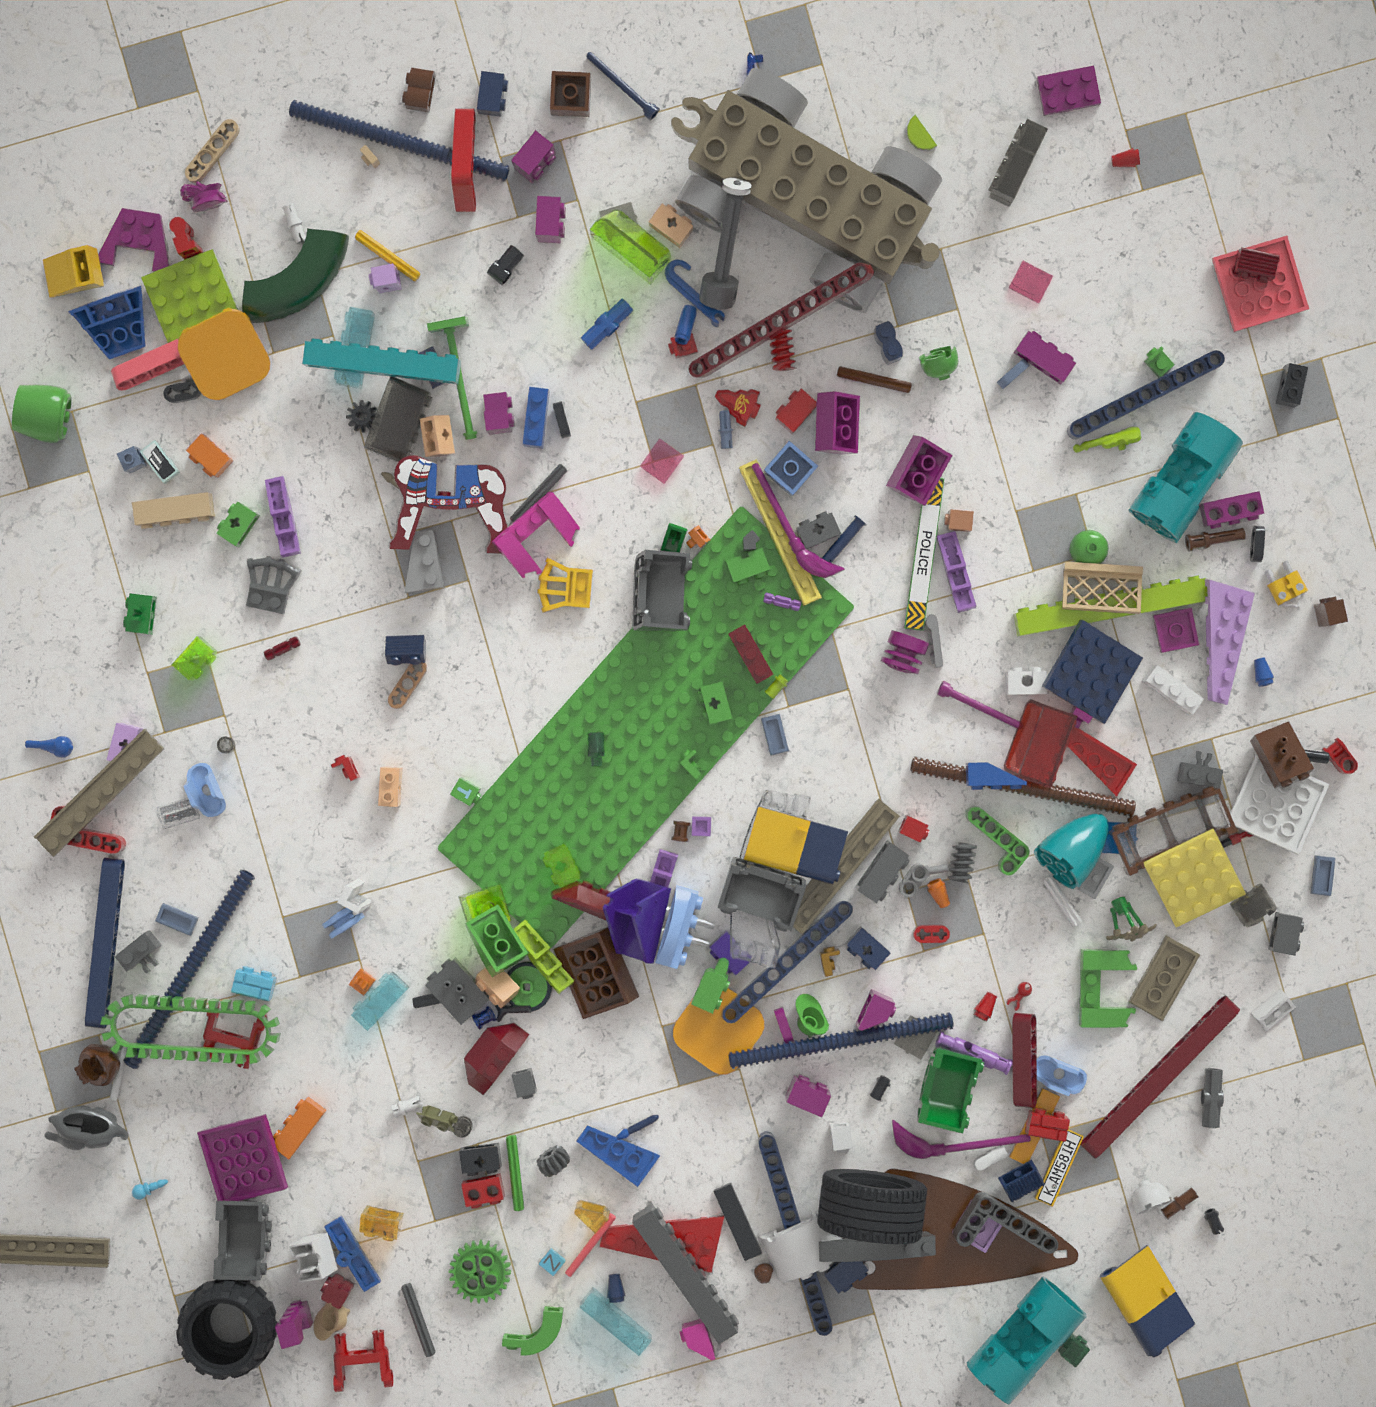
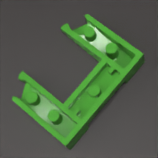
M1081 949L1080 1027H1128L1126 1021L1131 1013L1135 1014L1136 1008L1100 1007L1101 970H1137L1136 964H1131L1128 958L1129 950Z

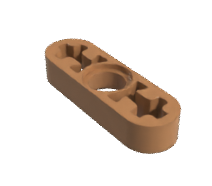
M421 662L423 671L416 673L417 681L414 677L407 675L409 671L411 674L414 673V665L410 664L388 697V703L392 708L399 709L406 704L427 672L426 663ZM407 678L413 682V687L409 690L404 689L402 685L403 681ZM398 688H400L401 691L408 693L407 696L402 694V696L400 697V700L402 701L401 704H393V696L397 697L400 694V692L397 691Z

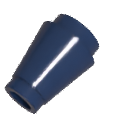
M610 1274L607 1290L609 1303L623 1302L626 1295L620 1274Z

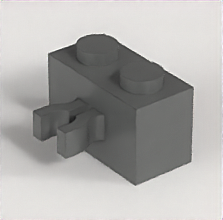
M1196 751V764L1180 763L1177 781L1208 787L1213 786L1220 789L1223 769L1208 766L1212 759L1211 753H1207L1203 765L1201 759L1202 752Z
M149 930L118 953L115 958L126 972L141 963L143 971L147 974L151 971L147 966V962L152 963L154 967L159 965L156 959L150 957V954L159 948L161 943Z

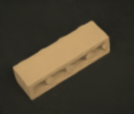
M209 492L132 502L134 523L136 526H141V529L153 528L155 524H160V527L172 526V522L178 521L179 524H188L193 519H198V522L210 521L209 517H215L213 497Z

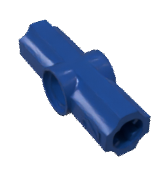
M623 298L620 299L608 312H604L597 318L594 325L581 337V340L593 350L602 340L611 336L619 328V324L634 310Z

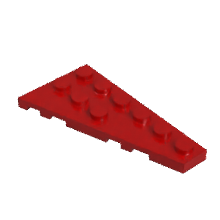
M724 1215L665 1221L671 1224L677 1239L680 1238L683 1241L684 1249L687 1253L693 1255L696 1260V1266L703 1271L712 1273ZM634 1225L610 1226L601 1238L600 1247L658 1260Z

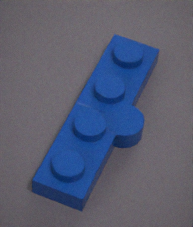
M342 1215L326 1224L324 1228L338 1251H340L336 1258L337 1264L341 1267H349L363 1292L380 1283V1277Z

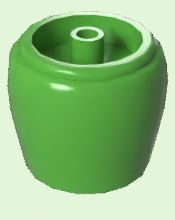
M19 385L12 411V430L44 442L56 443L63 440L67 433V428L63 426V422L68 423L70 418V412L66 411V409H71V394L66 389L58 386Z

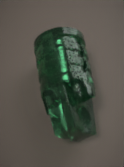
M604 732L587 733L588 757H591V766H602V756H605Z

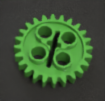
M480 1239L479 1245H476L474 1240H472L471 1246L465 1243V1250L459 1247L458 1253L460 1255L454 1253L453 1258L456 1261L450 1262V1265L454 1268H450L448 1272L454 1274L449 1280L455 1281L452 1288H459L457 1294L463 1292V1299L470 1296L471 1303L474 1298H477L478 1304H480L481 1298H484L486 1303H488L489 1297L495 1300V1293L501 1296L502 1290L500 1288H507L504 1282L510 1281V1278L506 1275L511 1274V1270L506 1269L511 1265L510 1262H505L508 1255H501L503 1249L497 1251V1244L490 1247L489 1240L486 1245H483L482 1239ZM475 1255H477L479 1258L480 1270L484 1271L482 1274V1280L484 1282L485 1288H483L481 1285L480 1273L476 1272L478 1269V1263L475 1258ZM488 1256L492 1259V1262L486 1264L482 1258ZM464 1261H471L473 1267H465ZM494 1275L496 1281L489 1282L487 1276ZM470 1279H474L477 1281L478 1285L472 1287L469 1285L468 1281Z

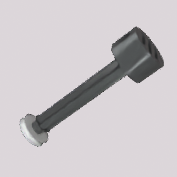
M726 178L723 180L724 185H722V189L728 194H726L727 199L715 271L706 273L702 277L699 300L704 305L715 309L732 308L736 301L739 281L734 276L729 275L743 199L742 195L750 194L752 186L748 181L739 178Z

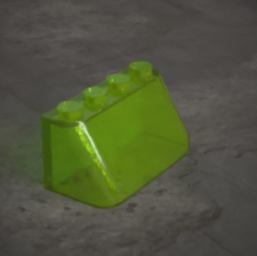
M612 210L589 229L591 237L650 285L671 259V254L667 247L620 210Z

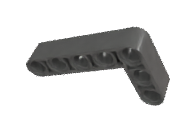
M979 1192L974 1196L953 1230L955 1240L961 1246L967 1247L973 1243L989 1217L1046 1253H1053L1058 1248V1241L1050 1232L985 1192ZM987 1199L988 1203L986 1206L981 1207V1201ZM1004 1209L1001 1216H996L998 1210ZM972 1216H978L974 1223H970ZM1020 1219L1017 1226H1012L1014 1220ZM1031 1229H1035L1034 1235L1028 1236V1232ZM967 1232V1236L964 1239H959L961 1233ZM1047 1239H1051V1243L1044 1246V1242Z

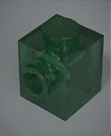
M1072 1333L1059 1348L1058 1352L1061 1357L1074 1367H1077L1090 1351V1348L1087 1345L1088 1341L1080 1334L1076 1336Z

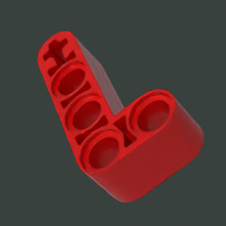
M65 806L56 807L52 811L51 819ZM85 828L80 832V842L73 838L67 844L111 854L119 853L126 847V841L120 835ZM94 836L100 838L98 846L93 843ZM116 841V844H119L117 848H115V845H106L107 842Z

